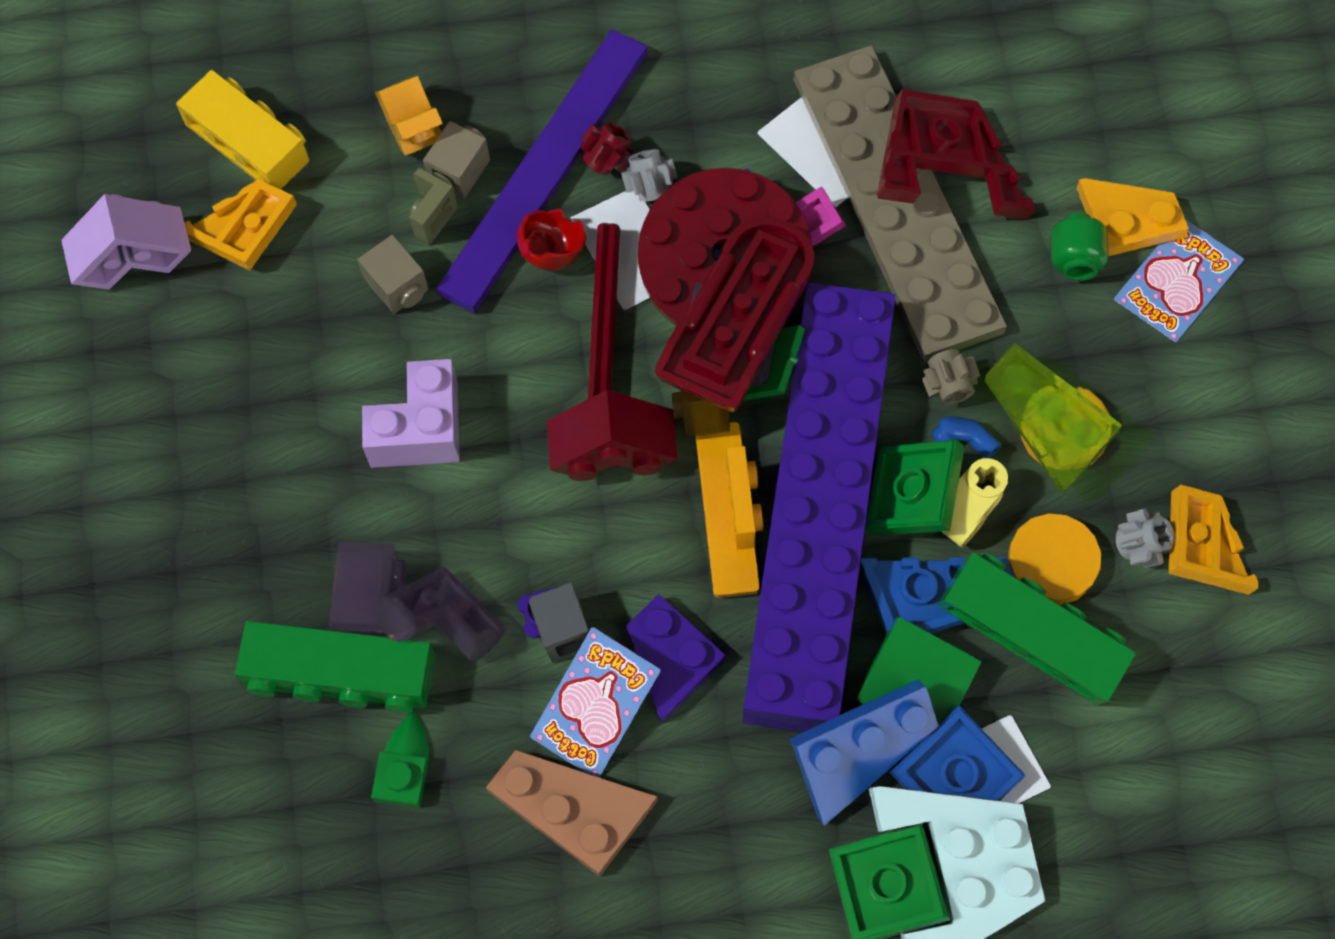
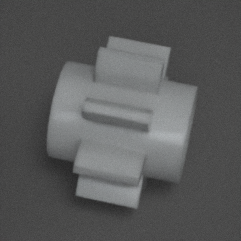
M657 149L642 151L628 158L630 166H627L626 171L621 173L626 192L634 191L635 195L639 196L640 201L658 199L669 188V185L673 184V179L678 178L673 159H664L663 156H660V152Z
M1146 509L1127 513L1128 522L1119 524V529L1116 533V546L1119 553L1125 559L1130 560L1131 565L1142 563L1144 568L1163 564L1162 554L1169 553L1175 539L1170 522L1166 518L1161 517L1158 511L1148 514Z

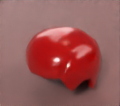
M555 209L548 212L536 210L524 216L516 232V241L524 259L534 267L546 271H558L571 265L578 257L587 240L583 222L581 220L576 222L570 221L566 218L563 209Z

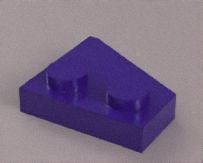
M659 594L626 625L635 653L660 669V673L649 692L658 719L663 723L725 661V654Z

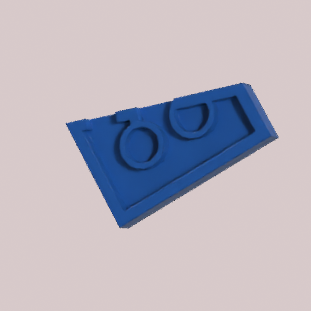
M950 557L949 560L919 561V558H902L901 561H877L876 558H861L860 569L886 636L896 617H901L930 634L963 624L962 621L936 605L966 557ZM996 557L1005 564L1006 568L1004 571L1014 577L1007 558Z
M919 679L790 738L816 816L824 826L938 727L927 688Z

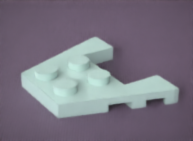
M881 786L869 788L878 832L924 822L928 823L944 899L950 918L948 924L901 934L902 939H985L1045 902L1023 804Z

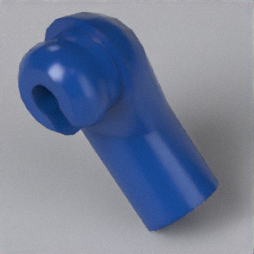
M946 416L938 421L939 426L932 432L933 439L936 442L956 439L966 441L983 458L993 457L1002 446L995 437L974 419Z

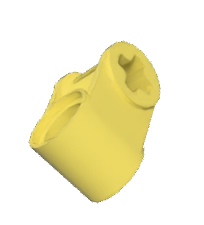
M990 458L977 460L959 479L950 531L941 532L961 548L974 537L1003 497V492L1008 484V474L1006 468L1000 462ZM986 480L993 484L992 486H986L984 489L977 486L978 483L982 484Z

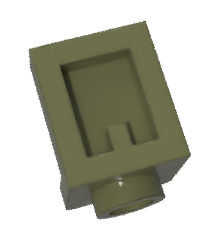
M418 168L413 177L421 197L413 204L409 219L415 238L430 246L457 210L458 204L453 185L445 176L437 172L430 174Z

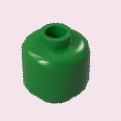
M1082 212L1069 214L1064 220L1059 221L1052 228L1050 234L1051 263L1054 269L1062 273L1069 280L1083 281L1094 278L1107 265L1109 258L1108 232L1105 225L1096 218H1092L1089 214Z

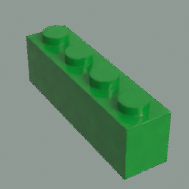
M973 552L966 557L936 606L1096 706L1108 702L1136 655L1134 651L1125 646L1127 640L1111 629L1103 627L1100 631L1085 622L1087 616L1078 608L1064 602L1058 605L1044 596L1046 590L1036 582L1024 577L1019 581L1004 571L1006 568L1005 564L996 557L984 552L980 556Z
M246 621L234 675L243 687L247 688L246 691L256 696L273 697L275 691L293 693V698L304 702L316 703L320 702L321 697L339 699L340 704L353 708H365L367 702L385 704V709L392 712L412 713L413 708L427 709L436 655L430 642Z

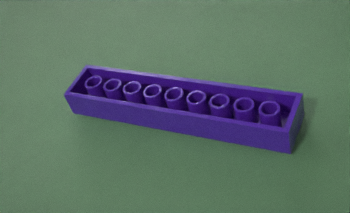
M807 283L801 327L805 331L796 356L798 361L794 367L745 694L743 724L805 732L840 716L896 294Z

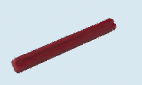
M601 223L597 227L587 399L605 390L612 391L620 248V226L616 223Z

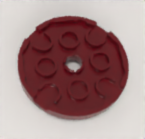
M717 168L700 171L679 180L656 200L649 210L640 231L637 254L638 266L647 295L656 309L668 321L677 326L678 322L684 318L717 262L712 256L714 247L719 244H725L734 229L742 223L756 218L784 220L798 227L811 242L809 228L803 213L784 189L766 177L750 171L735 168Z

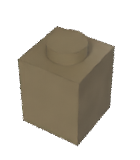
M449 121L423 159L426 172L430 174L437 172L445 176L452 183L455 195L465 199L490 162L486 138L481 132L471 126H464L463 128Z
M390 235L357 259L364 280L393 314H396L403 308H410L416 305L422 299L424 293L429 290L424 271L393 235Z

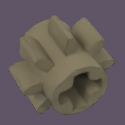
M950 349L942 351L929 359L928 365L930 368L924 370L925 377L922 378L929 398L939 395L944 404L950 405L962 402L974 394L973 385L978 384L977 377L981 375L973 356L963 359L959 350Z

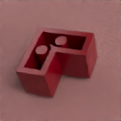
M605 390L547 420L550 471L569 475V478L574 481L591 480L596 477V473L612 466L631 469L636 475H653L660 471V467L678 459L673 409L611 390Z

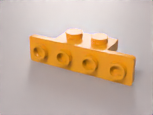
M731 422L730 432L696 435L713 594L716 598L752 595L759 592L755 555V532L763 531L761 504H752L750 489L758 488L755 461L747 462L745 446H742L740 425L737 422Z

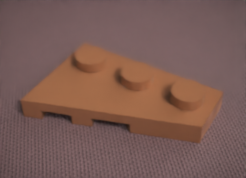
M516 750L486 786L488 793L599 877L658 801L657 796Z

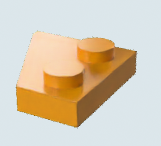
M258 179L242 188L236 196L225 198L212 206L214 213L192 225L189 220L185 222L188 239L250 271L298 204L293 195Z

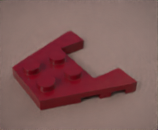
M902 89L894 103L877 190L878 199L913 204L921 194L916 168L985 178L993 214L996 216L1028 220L1036 211L1031 197L1024 199L1017 186L1020 177L1014 166L1006 165L998 151L1002 144L978 101Z

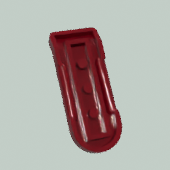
M756 218L746 221L735 228L724 244L720 257L684 318L678 322L655 366L657 378L663 383L730 412L737 411L809 281L814 264V250L808 237L793 224L776 218Z

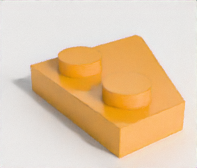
M1087 178L1078 181L1076 189L1085 212L1092 218L1101 221L1107 229L1109 256L1186 238L1189 227L1173 192Z
M1181 484L1171 491L1170 524L1173 528L1175 539L1173 547L1169 550V574L1249 595L1258 589V580L1255 574L1248 576L1238 554L1244 547L1237 531L1230 524V514L1221 495Z

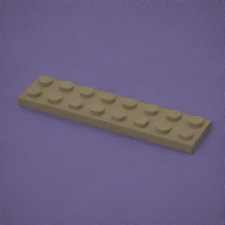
M872 45L794 71V82L891 293L896 294L895 301L923 362L929 361L931 357L942 351L950 349L960 350L1005 334L1007 326L932 170L916 168L921 194L913 204L883 200L877 197L891 118L897 97Z

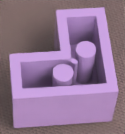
M104 194L61 240L71 284L108 290L131 268L170 273L191 252L181 207L165 205L157 201L126 198L118 194Z
M451 359L407 362V403L362 406V448L371 468L460 462L458 384Z

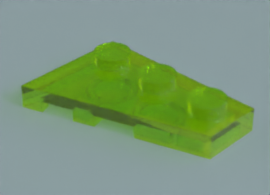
M1016 343L1011 346L986 374V384L1062 496L1119 433L1122 424Z

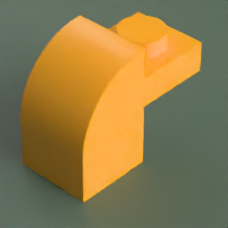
M418 76L411 77L375 92L390 129L405 156L436 142L441 134L439 125L443 123L437 109L431 108Z

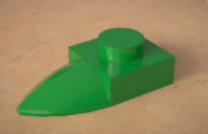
M416 713L409 714L401 721L388 739L384 752L380 751L371 795L373 802L416 808L421 807L429 763V745L423 724Z

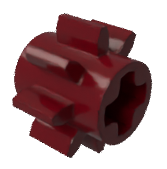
M607 121L601 129L595 124H591L581 139L583 144L580 148L585 151L582 155L584 162L592 170L602 175H608L613 168L622 173L629 164L628 158L632 156L631 153L634 150L629 146L632 142L630 134L618 124Z

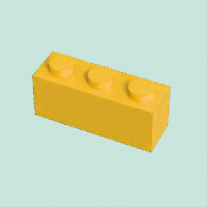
M211 69L176 102L187 127L255 180L260 179L276 188L282 189L309 162L304 146L306 140L302 133L289 123L284 126L277 121L272 110L262 101L257 100L254 103L246 97L243 88L230 77L223 79Z

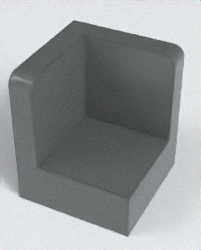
M572 582L531 597L529 604L544 648L552 663L576 655L590 628Z

